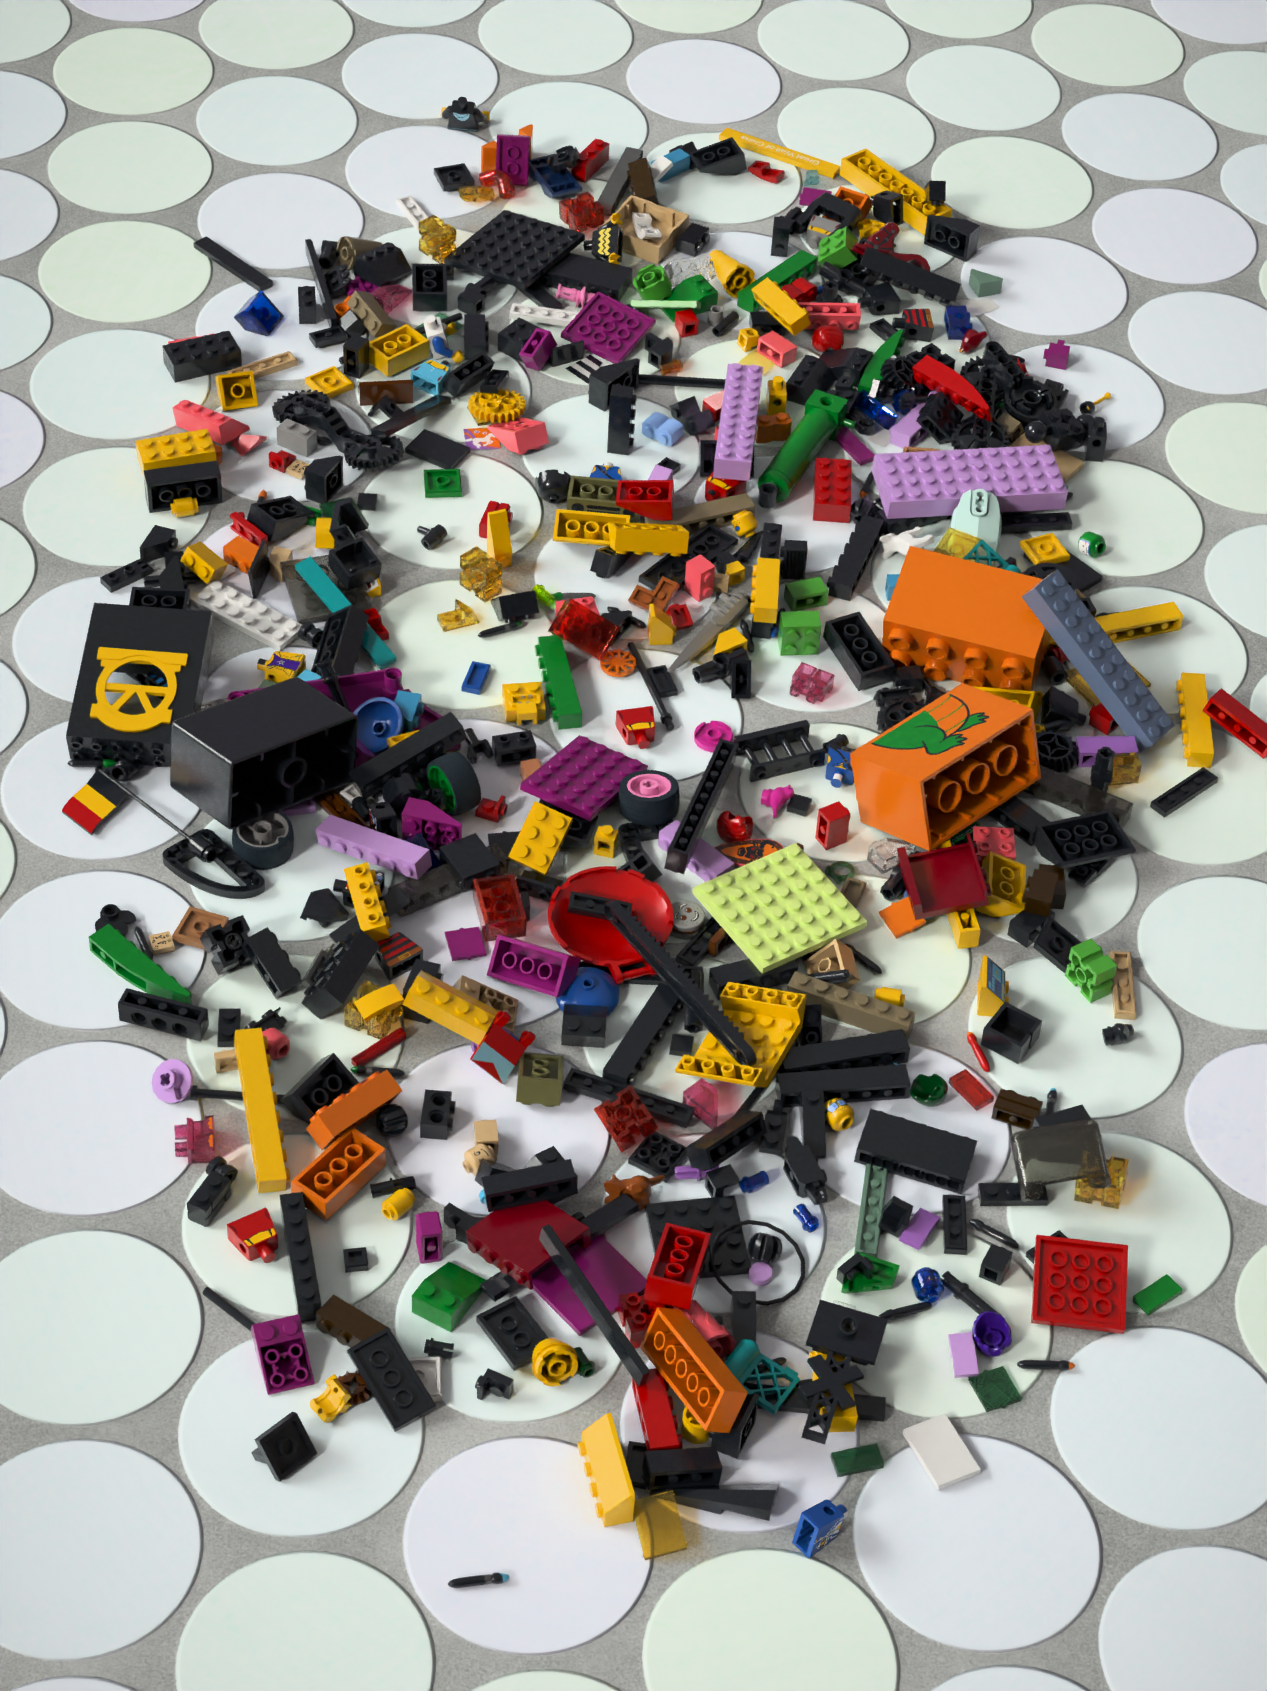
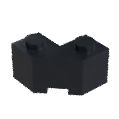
M695 396L669 406L672 417L684 425L683 429L690 436L716 426L710 409L701 412Z

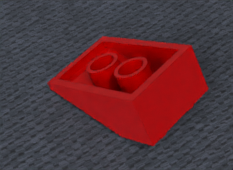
M618 480L616 506L652 520H672L675 499L674 480Z

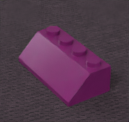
M498 934L487 976L559 998L576 978L581 958Z

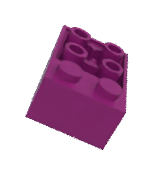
M408 798L402 812V840L439 851V847L462 838L461 823L429 801Z
M299 1314L252 1325L251 1333L268 1395L315 1384Z

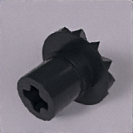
M835 281L824 282L823 292L817 295L816 303H843L842 297L838 295V283Z

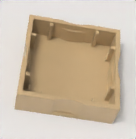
M630 195L616 212L622 215L619 220L623 221L622 225H617L623 230L622 252L655 264H659L675 247L677 238L689 226V214L659 206L633 195ZM633 212L648 213L652 218L651 226L653 229H659L662 234L659 240L640 239L634 229ZM611 216L605 221L604 224L611 220Z

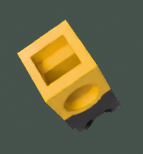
M764 326L740 329L737 344L744 352L751 351V347L758 345L759 337L769 332Z
M723 551L717 554L716 570L725 575H730L729 587L744 582V566L729 552Z

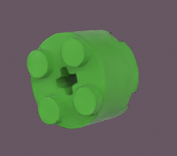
M654 264L647 265L637 272L638 276L636 279L635 277L633 279V284L642 300H662L670 297L672 294V283L661 265L659 267Z

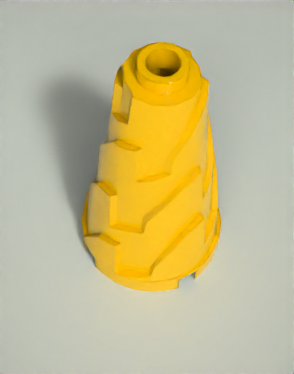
M713 250L709 254L710 266L725 292L731 297L738 298V292L755 281V273L749 266L739 263L721 250Z

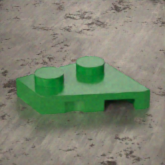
M860 1253L872 1262L874 1268L873 1277L868 1280L860 1272L853 1281L848 1280L843 1284L841 1293L892 1289L900 1265Z

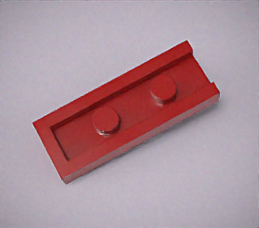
M235 511L231 513L230 518L233 519V525L230 526V529L260 547L262 541H266L268 551V536L247 521L243 512L237 513Z

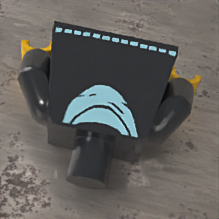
M459 97L458 100H453L452 106L442 107L440 115L444 119L449 118L447 129L478 132L479 122L490 121V112L480 111L476 104L467 101L466 97Z

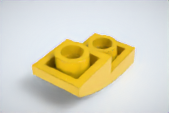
M393 983L363 996L355 1001L354 1004L367 1022L384 1010L387 1013L402 1004L404 998Z

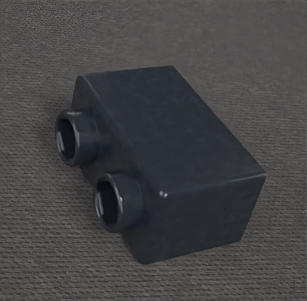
M298 677L255 690L249 694L202 711L188 714L172 722L170 786L230 830L351 783L348 773L355 769L358 717Z

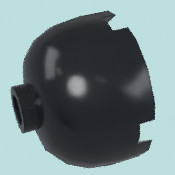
M556 469L540 472L539 477L537 478L536 476L535 480L538 495L543 500L552 504L563 501L568 496L571 475L565 471L564 474L558 473Z

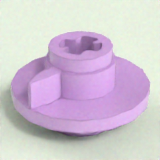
M170 1059L164 1061L156 1068L153 1074V1092L163 1102H180L189 1095L192 1089V1071L181 1060Z

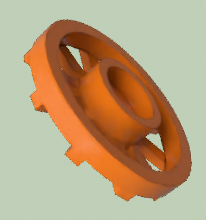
M621 649L608 650L607 653L601 656L600 668L609 676L626 677L635 671L636 658L629 651L626 652Z

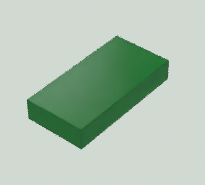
M1166 1274L1135 1294L1132 1301L1149 1316L1181 1295L1183 1289Z

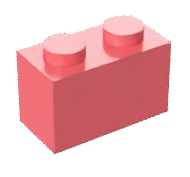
M771 331L759 337L757 353L782 368L795 362L798 346L776 332Z
M701 554L686 562L684 591L698 602L713 595L715 565Z

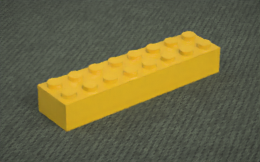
M865 148L841 159L840 176L868 196L872 197L886 190L902 194L903 221L925 236L928 215L952 217L953 209L944 203L941 206L927 204L923 188Z

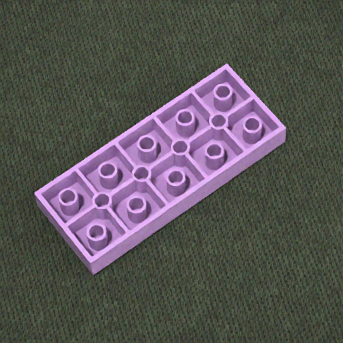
M1050 445L874 454L872 473L887 519L953 515V511L958 506L963 493L969 490L975 491L976 489H984L986 492L994 494L999 503L1000 513L1065 508L1068 491Z

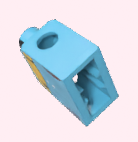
M429 359L412 369L411 380H413V386L434 396L441 395L445 389L442 385L448 373L451 372L450 363L446 360L439 363Z

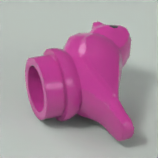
M791 785L784 788L777 787L774 790L764 789L761 795V805L771 807L773 818H777L778 811L787 800L794 796V790Z

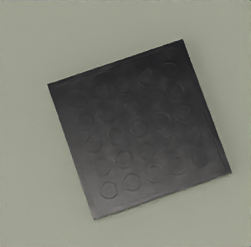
M503 210L446 256L444 262L446 265H453L455 268L484 277L489 274L496 281L526 289L585 240V235L575 230L537 220L536 218Z

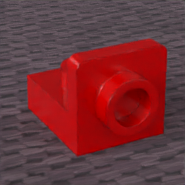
M280 450L278 453L272 451L269 453V467L285 473L286 469L296 460L295 455Z
M673 604L668 608L666 614L671 617L672 625H676V631L693 626V621L686 604Z
M501 795L498 802L482 798L475 810V816L498 823L501 816H505L507 812L506 796Z

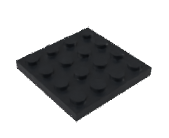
M735 1195L650 1203L645 1208L654 1256L666 1223L711 1233L706 1260L699 1279L715 1277L710 1266V1247L720 1231L732 1223L741 1222ZM742 1226L733 1227L723 1234L714 1248V1265L720 1277L749 1274L751 1265Z

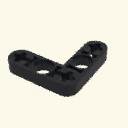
M671 819L666 823L651 826L635 823L620 825L618 828V841L626 863L643 851L642 841L659 839V831L674 822V820ZM647 828L650 829L651 832L645 833L642 831V829ZM635 846L637 849L629 850L627 847Z

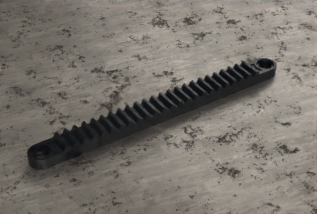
M616 900L605 903L603 909L609 922L740 1065L752 1066L756 1064V1054L752 1047L744 1040V1033L739 1032L738 1027H734V1022L729 1021L728 1016H724L723 1010L719 1011V1006L714 1005V1000H709V995L704 994V989H699V984H694L693 978L689 979L690 974L685 973L684 968H680V963H675L674 957L670 958V952H665L666 948L661 947L660 942H656V937H651L650 931L646 932L647 927L642 926L641 921H637V916H632L633 912L626 911Z

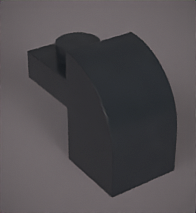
M651 332L646 334L645 349L648 351V363L662 370L672 362L673 342L668 337L662 340Z

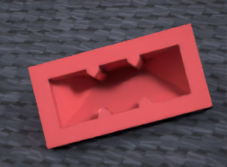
M241 434L231 440L230 443L243 456L266 441L267 436Z

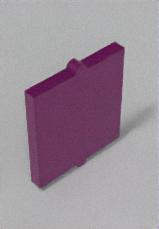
M804 187L803 192L800 194L799 205L809 206L812 201L823 193L832 194V191Z
M479 927L460 928L459 930L445 932L452 961L471 960V958L486 956Z

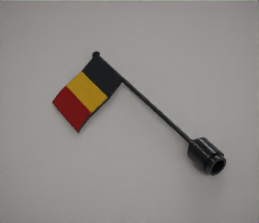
M101 766L95 768V773L87 784L73 795L62 809L64 815L92 836L97 827L129 795L189 840V852L202 862L211 863L218 856L216 845L203 835H196L191 838L118 781L113 780L109 774L102 770Z

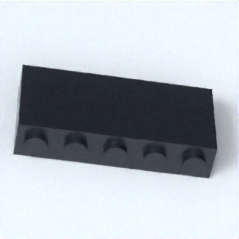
M568 253L539 278V285L558 289V285L562 284L564 287L575 288L579 291L585 286L587 293L596 294L600 292L620 302L632 283V268Z
M870 1108L854 1162L863 1165L868 1163L871 1164L870 1167L875 1165L881 1167V1170L887 1169L889 1173L962 1194L977 1140Z

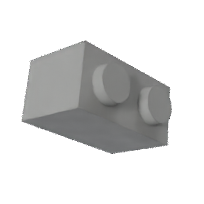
M286 419L277 427V445L308 457L317 449V431Z

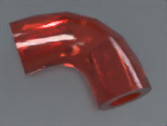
M494 169L479 174V180L484 189L497 186L501 199L515 197L513 181L506 172Z

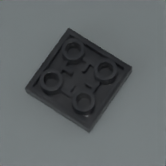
M651 1130L628 1158V1163L654 1177L664 1175L665 1179L663 1182L667 1183L675 1173V1167L680 1166L688 1154L685 1146Z

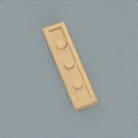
M290 351L229 370L227 374L253 370L254 379L297 366L298 360Z
M1110 951L1109 958L1113 959L1117 965L1112 986L1114 1019L1135 1020L1137 1014L1131 952Z

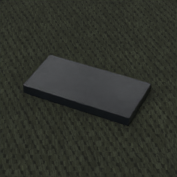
M1069 551L1067 552L1070 554V559L1057 563L1066 566L1074 572L1077 577V589L1081 593L1102 581L1103 576ZM1024 552V556H1023V557H1024L1026 560H1028L1030 563H1032V561L1028 558V556H1027V555L1025 554V552Z
M389 1327L347 1349V1354L394 1432L437 1408Z

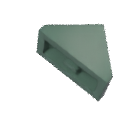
M971 269L969 285L978 298L1001 293L1003 278Z

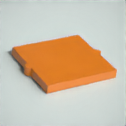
M909 897L896 903L893 902L890 906L878 912L896 939L908 932L912 933L914 929L926 924L925 919L915 920Z

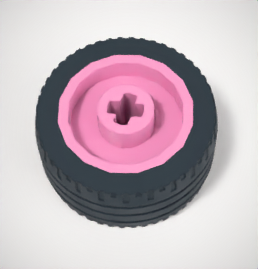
M656 770L636 771L625 776L619 786V808L621 815L626 820L638 825L651 826L670 821L677 815L679 810L680 791L677 780L670 774Z

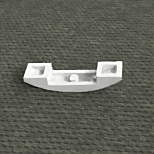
M633 212L632 218L637 236L640 239L659 240L662 234L659 229H653L651 226V216L648 213Z

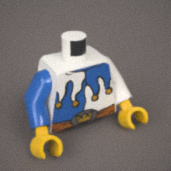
M428 316L423 323L434 359L447 357L452 358L457 364L465 359L464 353L458 350L454 354L453 350L449 348L446 333L451 336L458 331L454 328L456 324L451 322L446 326L445 323H442L440 317Z

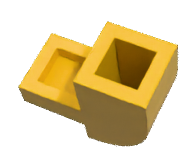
M317 517L315 548H335V539L329 532L332 518Z

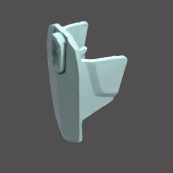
M984 489L969 490L963 493L958 506L953 511L948 527L947 552L953 557L963 559L982 539L999 554L1001 514L997 497L991 492H986ZM980 546L978 548V555L987 556L986 551ZM979 560V563L988 565L987 561Z

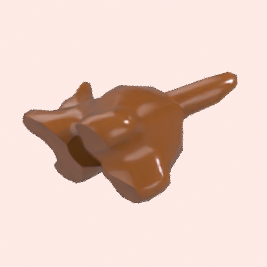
M613 1174L612 1179L604 1183L605 1191L609 1194L605 1198L604 1203L607 1204L625 1193L639 1205V1210H643L647 1204H650L651 1186L660 1184L665 1179V1176L659 1175L647 1178L637 1175L629 1179L619 1180Z

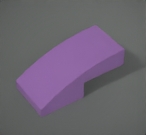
M920 1208L902 1232L899 1241L920 1250L928 1241L930 1233L939 1224L941 1217Z

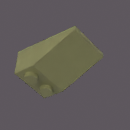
M524 1052L519 1059L516 1102L524 1105L535 1103L546 1107L560 1106L563 1082V1055Z

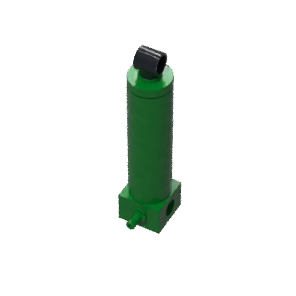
M817 389L814 390L806 401L804 417L758 479V504L761 507L773 508L776 502H782L787 499L827 441H836V436L845 426L855 427V421L846 419L847 399Z

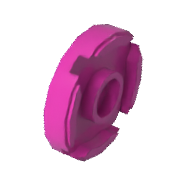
M720 721L703 722L694 731V742L704 751L714 752L720 739L733 742L731 728Z

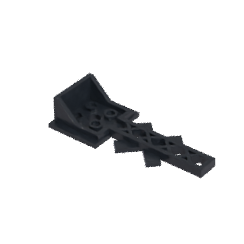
M824 1300L819 1301L805 1346L812 1347L813 1351L827 1354V1357L824 1360L821 1354L808 1358V1364L819 1379L798 1387V1390L806 1400L814 1397L801 1438L825 1444L837 1404L842 1411L856 1405V1402L844 1386L864 1379V1374L857 1365L849 1367L850 1362L867 1366V1364L875 1365L888 1319ZM833 1354L846 1357V1359L837 1362ZM829 1392L831 1396L826 1397L824 1393ZM824 1407L828 1413L820 1415L817 1409ZM819 1425L823 1433L810 1430L809 1428Z

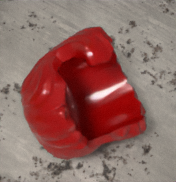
M820 326L811 337L812 346L819 352H825L830 347L833 350L842 349L844 345V332L838 326Z
M724 811L716 820L717 833L726 843L750 840L753 833V818L750 816L743 818L740 815L735 817L730 811Z

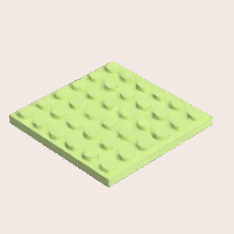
M796 843L693 887L692 893L762 974L826 946L834 939L839 940L867 926L865 918Z

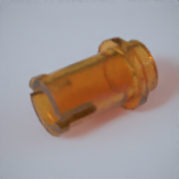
M673 359L672 362L659 365L662 376L675 371L680 372L683 369L680 359Z

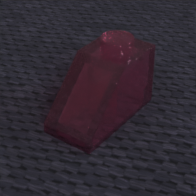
M701 1078L683 1091L682 1103L695 1107L694 1116L713 1130L717 1127L718 1090L711 1083Z

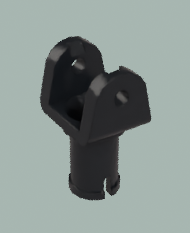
M472 728L464 730L467 737L465 741L468 744L467 758L471 764L477 763L476 754L483 752L487 758L493 757V751L488 740H478Z

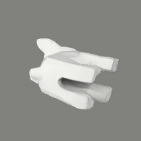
M915 527L913 530L902 532L899 535L889 533L879 539L884 550L882 558H889L894 552H899L906 556L909 546L923 549L924 546L934 543V538L930 534L923 538H915L916 535L922 533L920 527ZM933 547V548H929V549H925V550H929V551L935 552V548H934V547Z

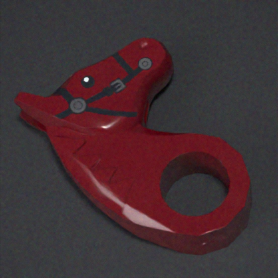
M888 222L871 235L864 244L855 243L852 251L863 256L865 249L869 247L930 271L928 261L921 255L894 252V240L900 231L894 222Z

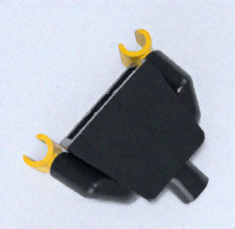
M1053 686L1044 695L1041 691H1036L1042 705L1041 724H1044V726L1035 724L1036 732L1041 733L1042 730L1046 732L1049 730L1052 732L1057 730L1069 731L1075 723L1080 726L1084 725L1087 716L1078 712L1079 702Z

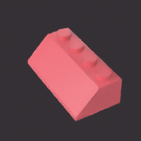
M182 400L179 404L172 407L177 427L187 431L208 429L211 440L221 445L250 430L248 425L189 400Z

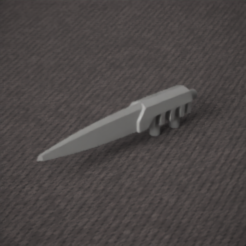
M735 591L733 595L728 596L722 592L719 598L725 602L724 605L720 607L712 602L709 606L715 612L712 619L685 647L667 672H673L713 643L718 638V635L724 632L747 609L749 595L747 593L740 595Z

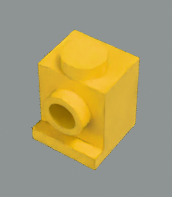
M610 825L598 826L594 837L593 854L614 858L619 844L618 830L613 829ZM601 844L610 846V849L601 847Z

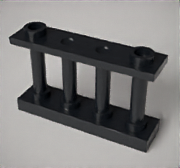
M807 720L734 736V743L739 744L737 756L745 754L751 763L750 782L824 765L826 751L824 748L813 749L808 740L810 724ZM800 741L806 752L796 755L790 743ZM782 745L788 757L778 759L772 747ZM764 750L770 761L759 763L753 752Z

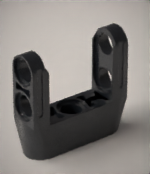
M825 192L812 201L795 223V230L800 233L806 232L813 215L820 216L822 214L841 223L835 231L847 226L853 232L862 216V212L858 207Z

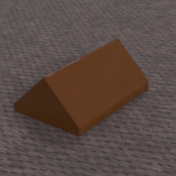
M413 380L359 382L360 406L374 405L385 395L395 404L413 403Z

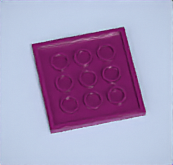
M597 292L561 332V338L571 343L583 340L585 350L615 364L623 362L654 327L656 320Z
M602 1235L591 1240V1245L588 1248L583 1249L580 1247L570 1254L611 1315L618 1311L619 1295L637 1292L638 1296H641L645 1293L647 1279ZM556 1264L532 1278L533 1290L579 1336L597 1325Z

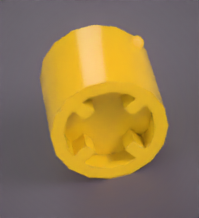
M685 1407L682 1416V1437L692 1444L705 1443L710 1439V1432L705 1431L689 1409Z

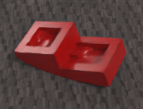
M755 161L748 167L750 173L771 183L777 184L785 177L784 170L771 169L769 162Z
M376 609L364 610L363 612L369 616L367 623L381 640L389 639V632L382 624L381 616Z

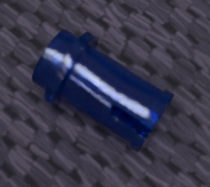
M760 1171L750 1177L744 1176L739 1181L740 1189L743 1193H752L753 1189L769 1184V1177L765 1171Z
M805 1204L797 1205L796 1208L799 1212L794 1208L793 1214L802 1223V1229L809 1233L814 1232L819 1227L818 1218L809 1212Z

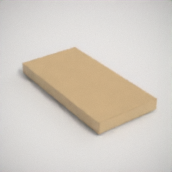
M1023 433L1009 447L1047 444L1043 441L1031 443L1026 439L1025 433ZM1062 450L1052 451L1064 483L1084 467V461Z

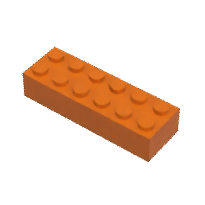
M657 1307L640 1348L705 1431L729 1433L748 1392L680 1309Z

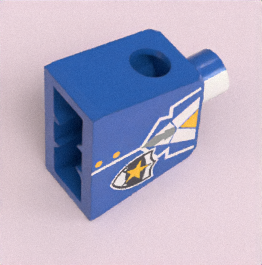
M826 1499L803 1511L792 1543L808 1558H811L838 1536L843 1519L848 1517L846 1507L842 1504L835 1506L830 1500Z

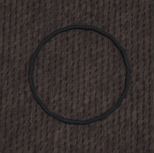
M745 1220L732 1223L720 1231L710 1247V1266L717 1282L730 1295H732V1290L720 1278L714 1265V1248L723 1234L733 1227L747 1224L766 1226L782 1234L794 1246L801 1261V1276L792 1291L782 1298L770 1301L756 1300V1304L767 1306L784 1302L798 1292L805 1278V1259L798 1244L784 1230L768 1222Z

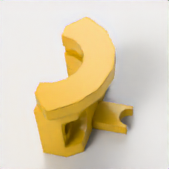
M335 1374L325 1381L327 1388L323 1394L310 1401V1408L325 1423L333 1421L339 1412L347 1413L346 1410L352 1406L350 1403H347L351 1398L349 1392L341 1385Z

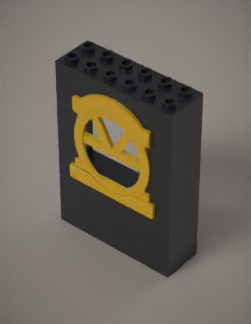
M94 603L66 732L70 759H110L116 762L130 760L138 761L141 765L170 767L172 722L188 714L201 711L215 636L212 612ZM113 672L166 676L168 687L107 683ZM105 692L124 694L113 705H110ZM135 694L138 695L146 713L139 715L119 712ZM147 695L165 697L156 708H153Z

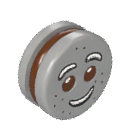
M688 900L677 901L672 904L674 920L671 935L679 939H692L704 926L705 912L695 902Z

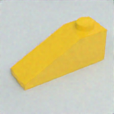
M506 509L488 512L487 557L494 570L512 566V546Z

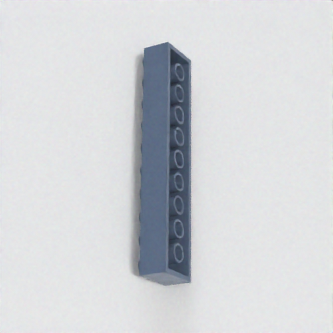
M1058 569L1042 579L1022 596L1126 736H1135L1139 753L1153 746L1175 726Z

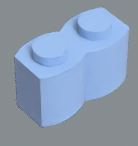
M654 412L642 423V434L659 441L663 445L672 446L683 436L684 425L675 419H669L662 413Z

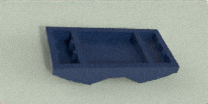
M550 155L529 160V172L533 180L539 182L544 194L549 198L582 192V187L567 168L558 173H554L547 163Z

